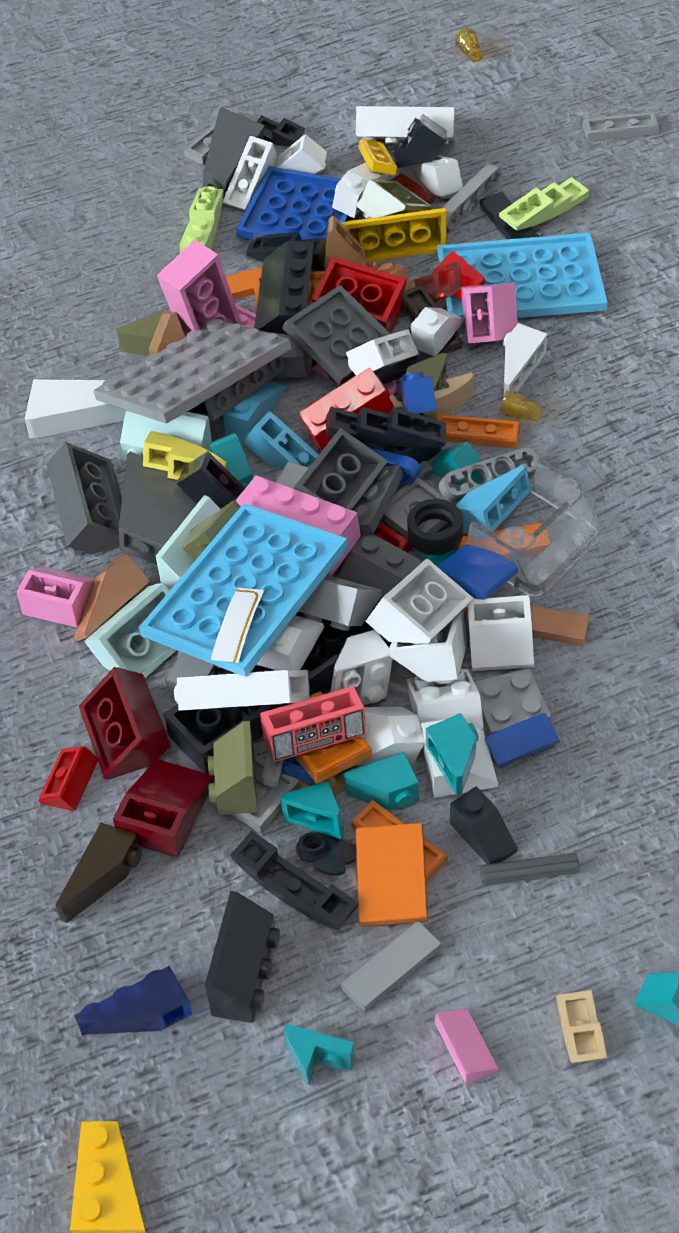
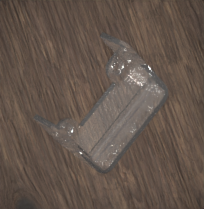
M540 458L537 461L531 493L558 510L533 534L519 527H509L497 536L479 523L472 521L467 540L468 545L490 550L515 564L519 572L507 582L529 596H541L546 593L598 541L601 532V524L580 482Z

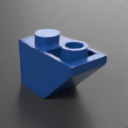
M423 372L403 374V380L396 381L401 403L405 411L416 414L437 411L432 376L424 377Z

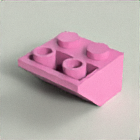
M515 282L461 287L464 336L467 343L503 340L508 332L513 331L518 324Z
M46 566L30 569L27 571L16 592L22 614L77 628L95 578Z

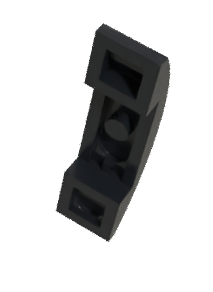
M250 831L231 853V858L262 887L293 909L325 926L339 930L359 906L358 901L331 884L327 888L279 856L277 847L253 831Z

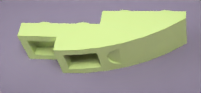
M212 186L198 189L189 210L190 221L180 242V253L194 240L212 250L220 220L223 189H216Z

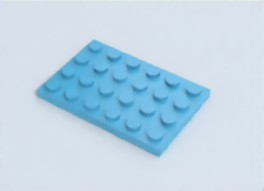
M591 233L437 245L438 264L449 253L454 251L484 276L485 285L515 282L517 318L607 311L608 302ZM442 285L446 311L463 318L462 302Z
M244 503L140 625V634L142 637L247 677L347 550V538ZM236 589L264 590L249 627L239 663L210 660L218 633Z

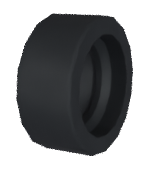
M438 498L427 499L417 503L410 510L407 517L409 542L420 552L431 555L445 554L454 550L461 543L463 537L462 512L455 504ZM433 519L444 520L453 526L449 531L442 534H429L418 528L421 523Z

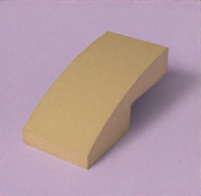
M592 990L557 995L558 1013L571 1064L607 1059L601 1023L597 1019Z

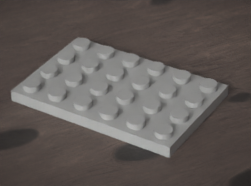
M213 319L208 321L207 325L200 330L191 331L182 340L168 344L166 349L161 352L147 356L145 361L140 364L126 368L124 373L119 376L105 380L103 385L93 390L97 401L167 424L291 349L290 340L277 336L274 333L259 331L256 328H247L237 323L233 324L222 321V319Z

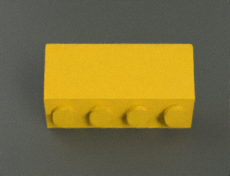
M445 208L341 223L365 249L366 262L437 253V245H446Z

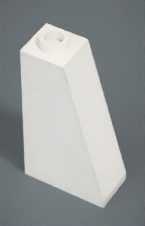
M33 379L25 423L29 438H39L124 421L126 410L96 400L93 390L103 385L105 380Z
M308 670L252 672L247 677L239 674L177 678L174 697L179 710L296 703L310 699Z

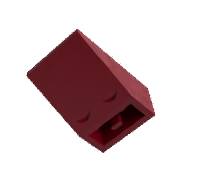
M156 759L125 793L113 817L114 826L137 834L139 846L178 858L209 794V783H214L215 776H209V774Z

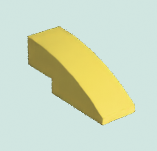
M150 431L144 441L143 466L168 471V478L178 480L184 466L208 450L171 435ZM210 452L226 468L227 462Z

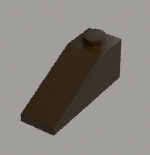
M102 822L100 823L55 904L62 922L68 923L125 880L132 867H137L142 855L137 834Z

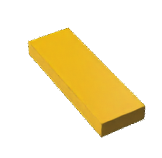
M360 139L358 149L372 172L395 175L397 166L382 142Z

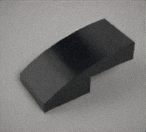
M262 115L256 121L265 125L263 140L274 145L291 146L305 132L304 127L285 118L280 124Z

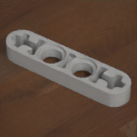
M491 163L486 164L443 206L446 209L447 229L453 230L480 203V199L485 198L499 184L502 177L501 167Z
M520 448L451 471L439 482V491L444 498L451 501L463 498L468 492L501 476L496 472L495 464L499 463L505 466L508 473L517 468L515 464L520 459L523 461L527 460L529 465L524 463L517 467L526 466L529 475L539 465L538 455L530 448ZM471 472H479L483 476V484L475 483L472 480ZM462 480L464 483L460 485L457 489H455V487L450 488L448 485L450 482L452 484H456L461 482Z

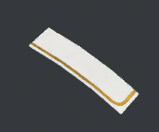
M236 589L218 633L210 660L239 663L249 627L264 590Z

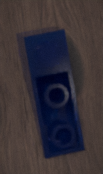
M168 966L162 970H154L148 973L143 980L131 986L119 988L112 996L99 1003L88 1004L80 1013L74 1016L81 1034L90 1035L162 1031L192 1015L188 997L172 969Z

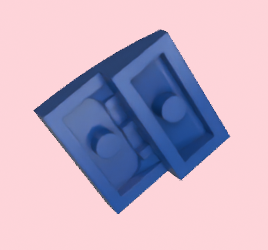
M468 544L437 566L470 596L482 600L519 572L518 567L506 558L490 550Z

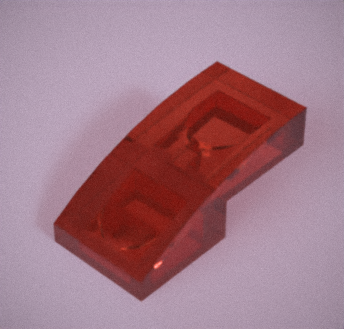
M458 262L433 269L434 274L414 279L415 287L422 284L434 302L453 295L462 287L460 264Z

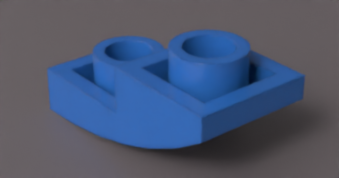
M546 713L513 724L485 738L500 768L528 754L534 756L560 742Z

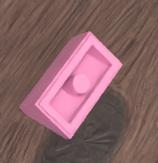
M468 1009L443 1011L435 1014V1025L466 1085L498 1071V1067Z

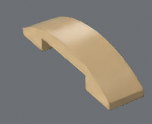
M468 373L447 379L445 389L434 391L437 411L422 414L436 419L437 414L446 415L465 404L473 396V374ZM390 395L389 397L394 407L404 410L401 401L397 402L395 396Z

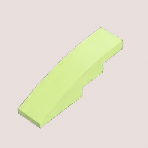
M572 177L559 186L554 182L542 191L537 188L533 189L500 212L499 217L516 231L529 228L570 210L589 197V190Z

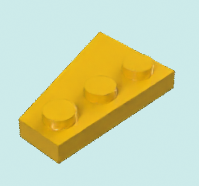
M81 1121L70 1223L71 1233H146L118 1121Z

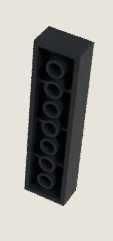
M380 599L378 600V602L376 603V605L374 606V608L372 609V611L370 612V614L373 612V610L376 608V606L378 605V603L381 601ZM322 618L320 623H323L324 628L300 669L308 670L309 696L319 691L323 694L332 687L334 666L347 638L375 630L366 620L362 626H350L349 630H342L332 627V621ZM380 635L383 641L386 643V645L390 647L392 642H389L382 635ZM256 664L250 673L276 670ZM228 670V671H226L225 673H223L222 675H224V674H236V673L231 672V671ZM293 703L179 710V706L176 705L164 713L168 736L204 773L209 774L208 756H214L213 743L243 721H250L252 740L255 742L263 736L260 713Z

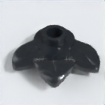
M309 832L302 835L296 845V854L301 860L313 863L319 872L328 875L338 876L345 874V865L357 860L355 844L319 832Z

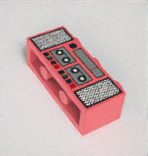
M354 686L260 713L263 739L273 762L366 735L365 710Z

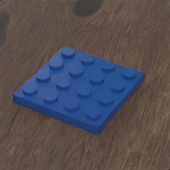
M269 166L236 228L237 237L252 240L254 236L299 232L302 240L326 239L329 218L334 215L340 223L347 222L351 218V216L332 208L336 185L341 179Z

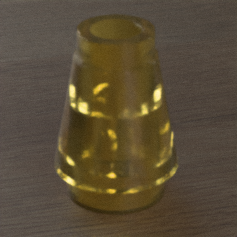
M467 27L459 30L455 35L456 46L472 62L481 60L483 52L476 32Z
M515 390L513 393L506 391L499 412L506 414L505 417L538 421L543 406Z

